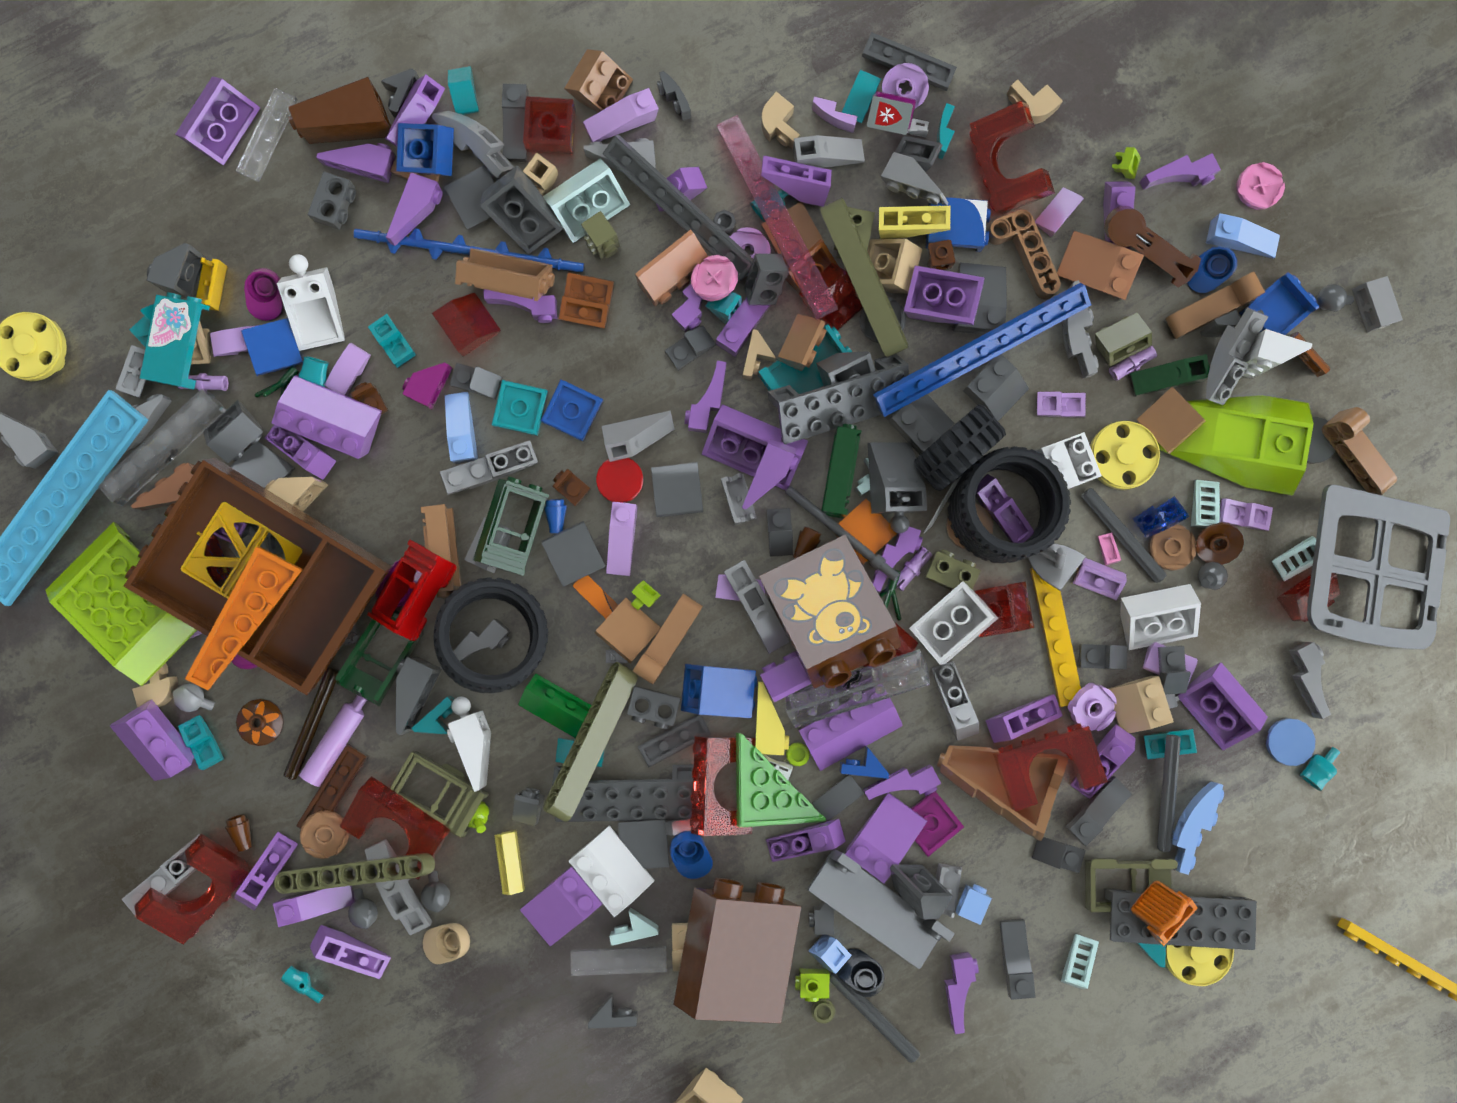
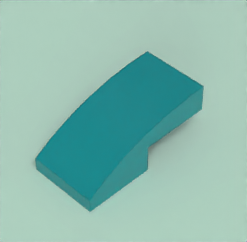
M860 70L841 113L857 116L856 121L863 123L881 78Z
M946 103L937 131V142L943 145L938 153V158L942 160L955 132L946 128L955 106Z
M385 314L368 326L397 368L416 356V353L388 314Z
M198 715L178 726L186 747L191 748L200 770H205L224 760L221 750L202 716Z
M1193 728L1144 735L1147 759L1165 757L1167 735H1178L1181 738L1179 755L1197 753Z

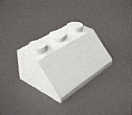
M1265 329L1258 333L1250 350L1243 358L1244 361L1249 363L1243 377L1254 378L1311 349L1312 343Z
M962 581L909 629L940 665H944L994 623L998 617Z
M1191 584L1121 598L1120 616L1128 650L1148 647L1154 642L1163 644L1198 636L1201 602Z
M610 825L569 860V863L614 917L637 899L655 881L623 844Z

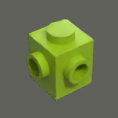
M800 968L799 976L795 975V990H799L800 998H805L807 1002H817L819 998H829V970Z

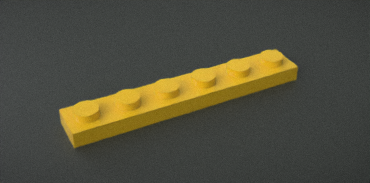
M1030 568L1059 707L1068 706L1075 694L1081 689L1061 592L1040 578L1033 568Z
M1344 918L1340 919L1337 926L1345 930L1344 936L1355 942L1358 939L1364 941L1366 949L1377 955L1381 951L1387 955L1385 960L1397 967L1403 964L1408 967L1407 973L1418 979L1421 976L1428 979L1426 984L1440 992L1442 988L1449 992L1448 997L1457 1001L1456 983Z

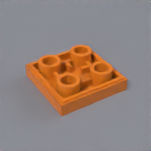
M867 498L838 523L874 554L897 534L891 529L890 523L881 514H871V503ZM854 550L862 565L865 564L868 560Z

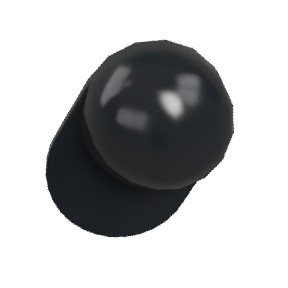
M848 949L847 951L852 956L836 973L837 976L851 987L856 994L862 997L877 995L885 985V974L882 966L865 952L859 949Z

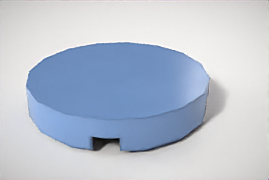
M1285 718L1275 722L1268 731L1266 747L1268 753L1275 761L1284 765L1297 766L1311 758L1315 750L1316 739L1313 731L1306 723L1298 719Z

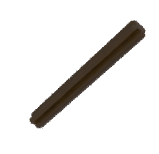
M327 668L284 771L283 776L287 779L295 780L298 777L336 684L335 678L339 673L336 669Z

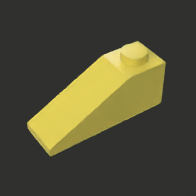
M951 206L879 207L880 239L908 238L950 230Z
M758 681L755 747L762 754L784 755V750H789V735H785V730L764 683Z

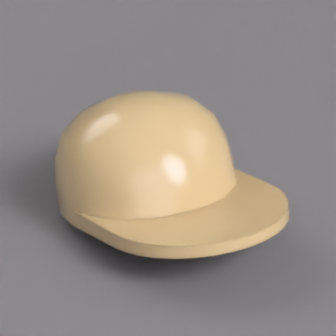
M448 923L431 928L426 931L423 937L425 955L434 964L454 961L464 956L470 947L468 931L459 923Z

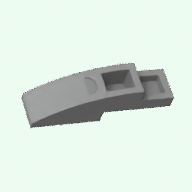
M451 111L433 113L431 116L437 125L454 128L453 144L461 149V151L471 149L473 154L485 164L488 171L496 178L503 177L514 168L500 152L504 144L477 121Z
M1079 280L1074 281L1069 288L1079 284ZM1088 307L1062 321L1063 340L1067 358L1077 357L1083 379L1095 375L1099 368L1096 355L1092 354L1090 348L1092 346L1089 333L1085 332V330L1093 325L1092 322L1094 321L1093 312Z
M1247 307L1236 327L1230 325L1226 327L1215 350L1208 374L1206 398L1208 400L1224 405L1231 396L1234 387L1249 365L1243 358L1250 350L1258 333L1262 330L1268 316Z
M529 440L487 454L483 458L440 471L439 474L447 495L501 479L537 464L538 461Z
M742 560L723 571L768 653L789 643L774 610L746 561Z
M201 834L197 835L121 900L137 918L140 917L194 873L215 851Z
M387 839L365 849L367 860L397 856ZM396 864V871L399 873V865ZM374 867V872L377 875V868ZM410 879L376 883L394 920L400 919L409 935L431 925V918L408 883Z

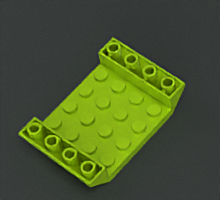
M113 522L45 591L49 602L113 667L140 686H143L197 630L124 587L127 581L125 578L126 573L133 565L136 567L140 560L138 557L140 550L129 541L131 537L116 522Z

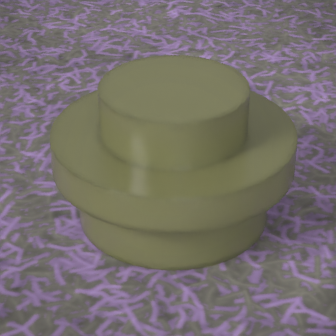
M825 998L814 1002L811 1007L812 1017L819 1023L830 1022L835 1016L833 1003Z

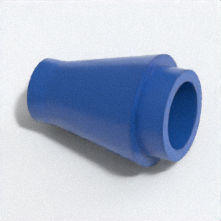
M564 499L546 500L544 511L549 526V533L563 531L567 508Z

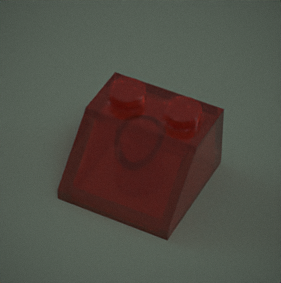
M475 292L453 299L432 313L463 357L501 332V329Z
M1331 573L1327 607L1335 603L1334 598L1340 595L1336 573ZM1311 575L1277 597L1292 621H1308L1307 604Z
M1025 581L974 591L998 617L994 623L979 635L980 638L1034 628Z

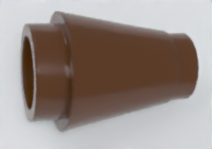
M804 526L803 531L800 530L793 557L798 558L814 550L821 542L820 537L822 534Z
M245 814L227 819L225 829L238 852L250 849L252 841L249 819H246Z

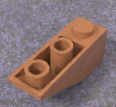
M183 463L177 466L171 476L160 479L155 483V488L140 494L131 507L143 511L166 507L171 503L175 504L180 497L177 494L180 487L185 482L189 483L193 476L191 470L194 465Z

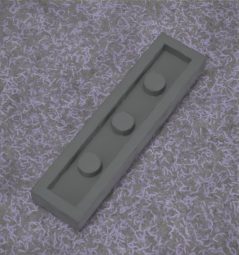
M871 32L862 57L891 69L898 64H915L927 75L928 84L945 91L948 90L957 68Z

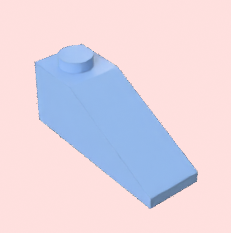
M1219 213L1210 221L1206 243L1274 259L1280 235L1243 218Z
M468 391L444 395L450 461L460 464L477 460L478 453Z

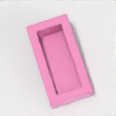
M1113 533L1098 536L1105 566L1120 562L1121 558Z

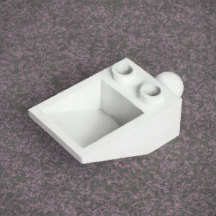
M300 254L293 255L289 260V267L297 274L282 277L278 281L277 286L299 351L345 341L335 290L328 268L306 272L308 268L306 257ZM313 283L319 286L318 290L311 288ZM291 289L296 291V295H292Z
M461 696L455 698L451 705L452 711L459 715L461 719L448 724L447 734L452 743L455 742L475 792L487 785L491 730L483 711L470 715L471 703L466 697Z

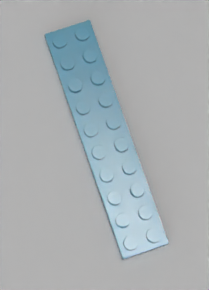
M108 390L0 536V602L5 606L13 604L148 422L145 416L114 391Z

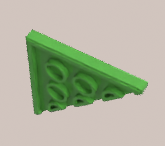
M736 733L738 827L826 822V818L790 784L781 772L743 734Z

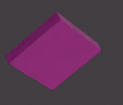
M936 791L924 796L911 807L912 810L927 820V823L915 839V842L927 857L964 828L963 824Z

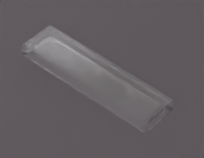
M274 88L235 170L237 173L257 182L260 181L288 122V116L291 115L288 107L297 103L298 99L295 96Z
M666 946L571 950V976L667 972Z

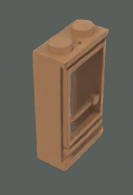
M474 248L470 249V258L464 257L463 261L457 260L455 284L467 283V286L474 284L476 288L529 299L534 298V301H538L543 294L547 293V290L553 286L555 279L551 264Z
M445 504L420 507L421 513L425 514V519H422V522L426 524V526H423L425 548L457 566L447 587H440L437 593V598H447L454 590H458L461 586L453 508L447 509Z

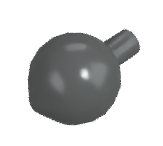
M1330 284L1319 291L1317 302L1322 310L1337 312L1345 305L1353 304L1354 297L1347 295L1343 287L1337 284Z
M1208 562L1199 569L1198 580L1204 588L1218 590L1227 582V570L1220 563Z
M432 871L428 874L429 883L421 892V901L428 910L440 912L449 903L450 891L444 883L439 882L438 872Z
M362 888L353 890L355 901L349 907L348 917L355 927L368 929L376 921L378 909L372 900L364 898Z

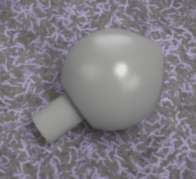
M186 683L173 691L175 705L184 712H193L198 710L199 707L211 711L215 704L214 701L204 698L203 690L196 684Z

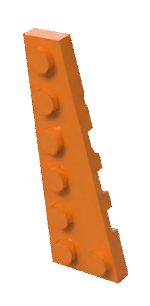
M257 546L185 679L209 690L303 569Z

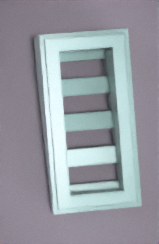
M1195 480L1191 526L1206 528L1209 525L1219 523L1220 520L1219 482ZM1201 487L1212 488V493L1201 492ZM1201 496L1212 497L1211 502L1201 501ZM1201 506H1211L1210 511L1201 510ZM1201 515H1210V520L1201 519Z
M1309 537L1272 560L1283 581L1313 566L1314 556L1311 557L1306 548L1310 546L1313 552L1315 551V537ZM1300 551L1303 552L1307 559L1304 563L1298 554ZM1294 556L1299 566L1295 568L1289 557ZM1284 560L1291 569L1288 573L1281 564Z
M1078 934L1074 935L1061 982L1080 989H1088L1099 941ZM1082 944L1091 947L1090 951L1080 949L1078 945ZM1076 954L1087 956V961L1076 958ZM1074 963L1085 966L1084 970L1073 967ZM1071 974L1081 975V980L1071 977Z

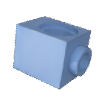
M976 884L973 887L966 885L955 912L959 916L981 925L992 898L986 894L987 889Z
M822 935L809 950V953L822 967L835 974L852 956L837 939L829 935Z

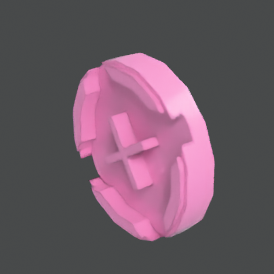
M1265 162L1252 164L1239 175L1236 184L1237 194L1246 206L1256 210L1267 209L1275 205L1283 196L1285 182L1283 183V176L1274 165Z
M720 255L708 256L703 259L704 262L700 265L698 263L695 266L691 275V285L696 294L703 300L717 301L727 297L735 289L738 281V272L734 264L727 257Z

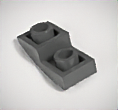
M659 72L660 81H657L660 95L665 94L666 101L673 102L676 114H681L682 121L690 119L691 109L682 90L666 72Z

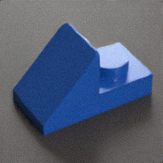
M867 746L865 747L864 765L860 764V760L846 759V763L840 762L839 772L841 774L889 779V773Z

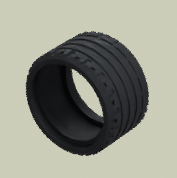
M1012 446L1010 449L1003 447L984 455L959 476L961 478L948 498L949 506L947 511L949 514L948 519L952 524L950 526L955 533V537L960 540L959 543L968 552H972L974 556L982 560H990L992 563H1012L1046 550L1054 544V540L1060 538L1066 528L1065 524L1069 521V514L1071 512V509H1069L1071 505L1070 490L1067 488L1068 484L1063 478L1064 475L1059 472V468L1049 458H1045V455L1033 449L1027 450L1025 447ZM1007 470L1016 473L1026 479L1034 488L1039 499L1040 518L1034 533L1025 542L1009 543L1000 540L990 534L982 525L975 507V494L978 484L987 472Z
M480 578L477 581H470L460 586L456 591L454 590L441 606L434 626V649L438 662L444 672L461 687L479 693H499L519 685L534 672L546 651V644L548 643L547 619L544 611L540 608V603L532 594L528 593L526 588L502 578ZM482 599L505 601L514 606L524 617L530 633V644L524 660L514 669L499 675H483L465 667L455 656L449 640L451 623L465 606L474 601Z

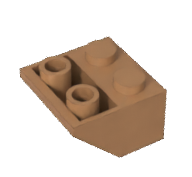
M587 49L564 89L577 101L599 113L620 101L633 79L603 51Z
M797 314L777 360L801 372L805 366L809 368L817 353L813 348L815 345L819 347L827 330L823 329L825 321Z

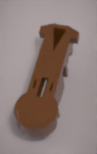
M1120 206L1108 214L1104 225L1106 236L1118 246H1132L1172 275L1171 283L1179 288L1189 282L1193 275L1198 272L1201 258L1194 253L1190 257L1186 256L1146 226L1144 216L1130 206Z

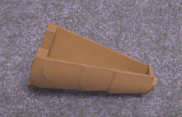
M949 745L946 754L941 753L937 766L941 768V774L970 797H976L993 812L1001 815L1018 829L1036 840L1042 841L1069 758L1058 754Z

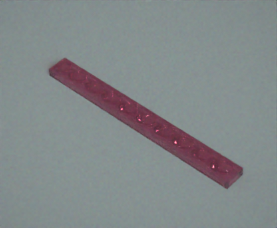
M738 115L718 124L717 128L815 319L817 320L837 310V305L774 184L761 176L762 161Z

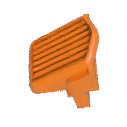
M1157 880L1140 895L1131 907V911L1147 925V929L1156 941L1165 946L1198 907L1190 897L1180 891L1175 892Z

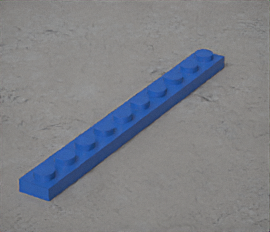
M1080 282L876 392L873 396L881 414L886 417L1091 306L1086 286Z

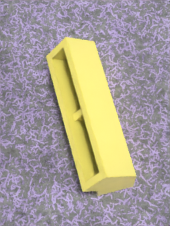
M517 830L496 834L494 837L502 893L504 895H512L523 892L525 886Z

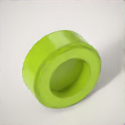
M801 742L790 744L789 750H786V758L793 766H802L809 760V749Z

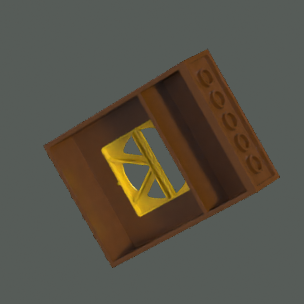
M211 458L204 459L202 462L198 461L191 470L193 476L189 483L185 482L180 487L177 493L180 497L175 504L171 503L165 511L164 515L167 518L162 525L158 524L151 534L153 540L150 545L146 544L140 551L138 564L136 567L133 565L126 573L125 578L127 581L124 587L208 636L257 546L260 547L270 532L281 545L286 561L303 570L242 647L238 655L303 694L308 695L320 681L392 566L220 460ZM245 522L259 526L247 548L238 534L234 523ZM223 527L240 558L205 556V547L209 538L215 531ZM208 566L234 567L221 588L212 580L207 571Z

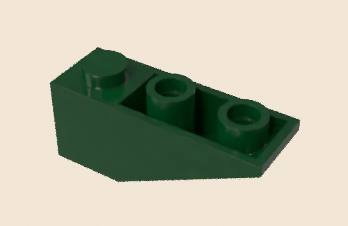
M1207 354L1130 373L1134 394L1138 396L1167 390L1171 387L1177 388L1208 380L1210 366Z

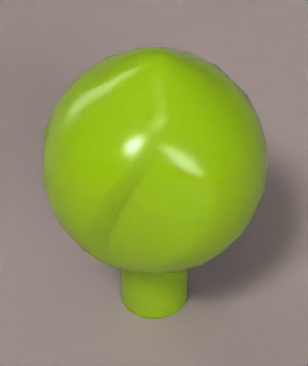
M481 802L467 826L476 828L478 833H483L486 830L485 823L488 820L489 807L485 802Z

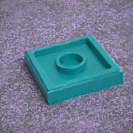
M502 380L492 426L538 436L548 390Z

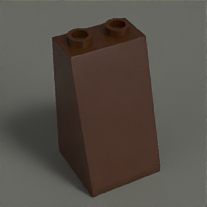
M369 77L288 107L291 113L288 119L293 130H297L300 138L304 137L309 144L386 138L391 128L380 95Z

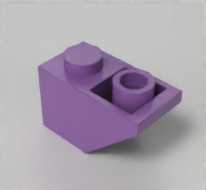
M699 167L679 168L666 178L689 200L707 189ZM656 203V205H657L659 211H664V210Z

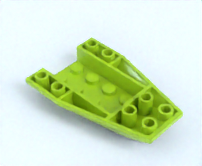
M1264 395L1231 397L1227 399L1224 405L1208 399L1191 400L1187 402L1206 422L1170 454L1158 443L1160 451L1242 487L1292 496L1306 471L1314 423L1309 403Z

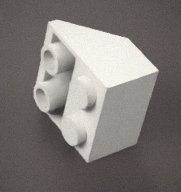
M1085 432L1036 451L1045 455V458H1049L1059 468V472L1064 475L1063 478L1067 481L1068 489L1102 476Z

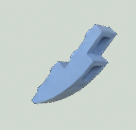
M1212 781L1193 797L1180 816L1173 831L1172 844L1178 846L1175 857L1178 866L1174 870L1189 875L1190 870L1194 868L1196 862L1195 850L1202 841L1201 829L1211 831L1212 826H1215L1218 814L1216 810L1218 803L1220 804L1224 797L1222 784Z

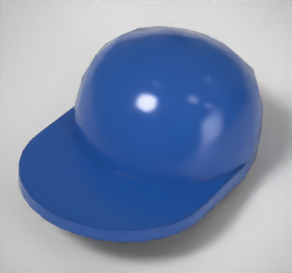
M1223 246L1212 247L1199 256L1201 261L1198 272L1193 275L1187 284L1192 290L1199 293L1213 291L1235 273L1238 266L1235 253Z
M684 831L675 835L672 839L670 855L675 867L682 876L697 879L710 872L713 866L712 857L705 846L703 838L698 833Z

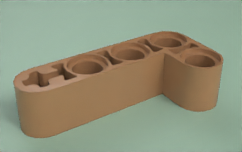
M1021 209L994 220L987 230L989 231V242L994 245H1000L1013 240L1036 295L1041 299L1053 297L1060 288V279L1031 213ZM1015 219L1023 220L1025 227H1019L1015 223ZM994 228H1001L1004 235H996ZM1024 240L1032 241L1034 248L1026 247ZM1033 262H1041L1043 264V269L1039 270L1035 268ZM1043 285H1051L1052 288H1044Z
M1251 272L1231 285L1166 317L1165 320L1175 339H1178L1253 301L1264 294L1265 290L1256 273Z
M1359 407L1338 412L1322 427V433L1364 489L1369 493L1383 495L1397 482V477L1362 431L1370 423L1369 415Z
M683 593L632 672L653 685L703 606Z

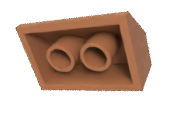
M689 230L635 273L638 286L655 306L659 303L661 305L665 304L671 299V293L675 290L684 289L690 283L689 279L695 266L698 263L700 265L704 262L703 259L708 257L692 230Z

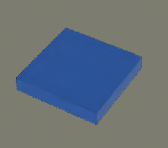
M288 318L241 330L256 376L303 364Z
M560 380L541 422L584 442L602 405L603 399L564 380Z

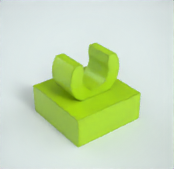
M1126 147L1124 153L1117 152L1115 154L1116 158L1122 160V162L1118 165L1112 164V168L1115 172H1122L1127 179H1135L1141 157L1136 148Z
M643 580L632 591L636 599L631 605L637 610L642 608L644 604L651 607L661 595Z

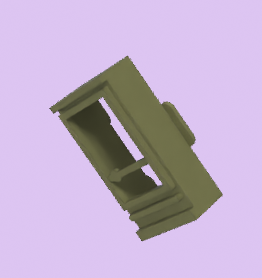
M417 751L410 753L387 792L393 799L409 808L415 809L460 838L466 836L468 832L466 830L482 800L489 795L488 792L482 789L474 792L471 783L465 780V774L447 763L441 766ZM417 762L448 780L435 804L431 806V809L401 792ZM452 782L462 788L445 818L435 811L438 810V805Z
M1153 859L1152 861L1085 860V908L1090 912H1111V902H1096V869H1131L1132 892L1136 893V869H1148V887L1158 880L1172 889L1171 869H1177L1178 863L1174 859Z

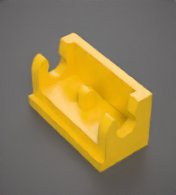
M201 257L200 263L203 265L196 298L202 299L201 304L210 306L209 310L219 311L227 265L218 259L209 261Z

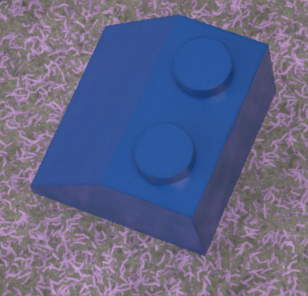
M398 123L396 171L452 176L454 128L433 124Z

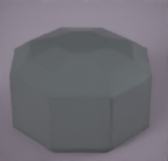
M723 210L717 212L713 219V222L726 234L733 232L736 225L733 213Z

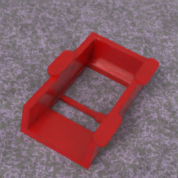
M410 539L407 543L409 545L407 551L404 552V556L401 557L372 608V613L368 612L367 615L393 633L411 641H416L427 622V618L424 617L440 587H447L457 566ZM417 571H419L422 573V575L416 584L415 582H413L415 578L414 575ZM409 588L413 589L399 616L394 621L391 619V616L401 598L406 595Z

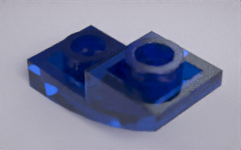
M1174 496L1157 508H1154L1152 505L1134 517L1133 521L1147 538L1175 526L1188 518L1189 515Z

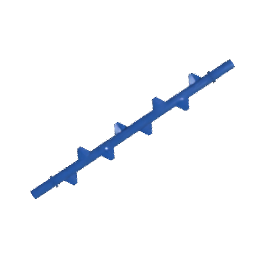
M415 228L409 237L405 236L394 246L386 238L387 233H382L379 230L375 232L354 229V238L372 240L377 243L385 242L391 253H396L401 245L429 249L432 259L437 260L443 251L470 255V249L474 248L551 264L552 268H556L559 271L561 269L582 273L584 271V263L562 260V258L553 259L548 248H544L538 256L509 252L504 241H501L495 250L467 246L462 235H458L452 243L424 239L418 228Z

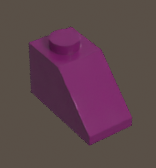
M444 362L414 372L411 378L408 377L405 380L402 394L432 410L453 368Z

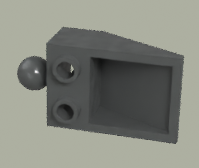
M911 442L868 443L871 514L895 513L890 522L891 529L896 533H904L909 528V520L904 516V513L927 511L926 486L922 474L914 465L916 457Z

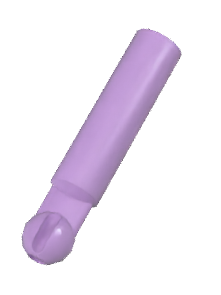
M356 695L352 703L343 704L299 774L303 780L314 786H321L365 716L362 707L368 700Z

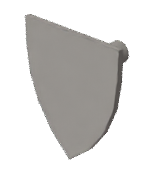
M1053 544L1046 550L1028 557L1033 569L1040 578L1060 591L1086 558V556L1076 550L1059 544Z

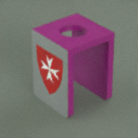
M877 91L872 98L867 127L906 135L911 127L916 100Z

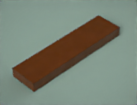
M346 744L296 826L301 829L308 816L315 812L324 810L335 811L368 755L350 744Z

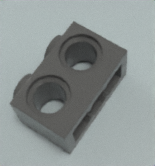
M323 171L307 215L317 223L340 230L342 224H345L347 221L349 204L355 199V186L348 179ZM337 187H342L340 194L333 195ZM334 208V213L326 217L327 210Z
M755 254L744 286L749 305H776L779 295L782 294L784 280L789 274L788 265L785 264L782 254Z
M634 686L627 715H631V720L645 723L647 719L654 721V726L668 729L669 725L674 726L681 697ZM638 699L647 700L649 704L647 711L640 712L637 710L636 702ZM661 705L671 707L672 714L670 717L663 718L659 715L658 710Z

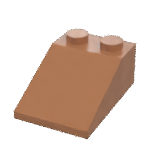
M1073 231L1057 274L1059 277L1073 282L1079 280L1086 287L1121 300H1126L1144 255Z

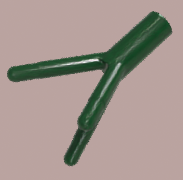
M291 366L277 383L255 393L254 396L256 398L262 395L267 397L281 387V397L292 378L299 371Z
M900 575L895 581L889 578L886 588L879 593L881 598L886 595L884 600L886 608L892 597L898 621L902 618L895 589Z

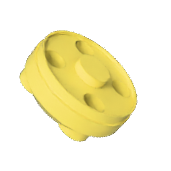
M20 312L7 317L0 323V367L9 375L25 381H39L48 378L64 367L67 349L66 339L63 331L55 321L38 313ZM46 323V329L41 332L42 326ZM14 330L13 336L9 338V333ZM52 355V361L47 364L48 357ZM19 362V368L15 371V365Z
M1119 421L1101 429L1090 444L1095 460L1097 452L1102 453L1105 457L1104 464L1096 460L1102 475L1097 479L1113 489L1128 490L1144 484L1152 477L1159 464L1160 450L1156 438L1151 431L1136 422ZM1117 427H1121L1124 429V438H1121L1117 435ZM1144 447L1151 451L1150 459L1143 455ZM1124 473L1129 474L1131 477L1129 485L1124 483L1122 479Z
M1166 945L1165 966L1173 976L1186 984L1208 986L1218 982L1228 973L1233 962L1234 949ZM1221 955V963L1214 965L1215 958ZM1186 966H1190L1189 974L1182 976V970Z

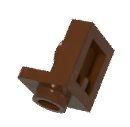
M944 240L929 243L930 259L927 267L938 270L952 269L955 264L952 241Z
M361 383L354 388L355 391L350 393L353 399L382 410L381 415L389 411L377 387L372 383Z
M569 469L565 472L561 470L553 479L555 483L552 487L574 506H577L591 490Z

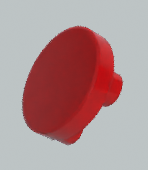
M630 458L612 462L608 459L598 469L596 476L598 490L610 502L628 503L639 495L643 487V473L638 464Z

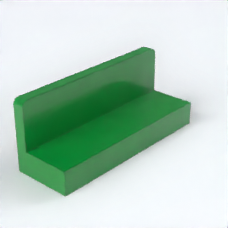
M535 674L528 683L518 703L520 707L576 738L591 707L590 704L538 674Z

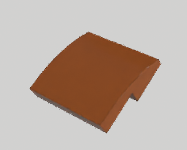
M568 272L559 319L605 328L615 281Z
M1299 332L1290 335V337L1307 342ZM1312 347L1298 355L1317 377L1330 371L1328 364Z

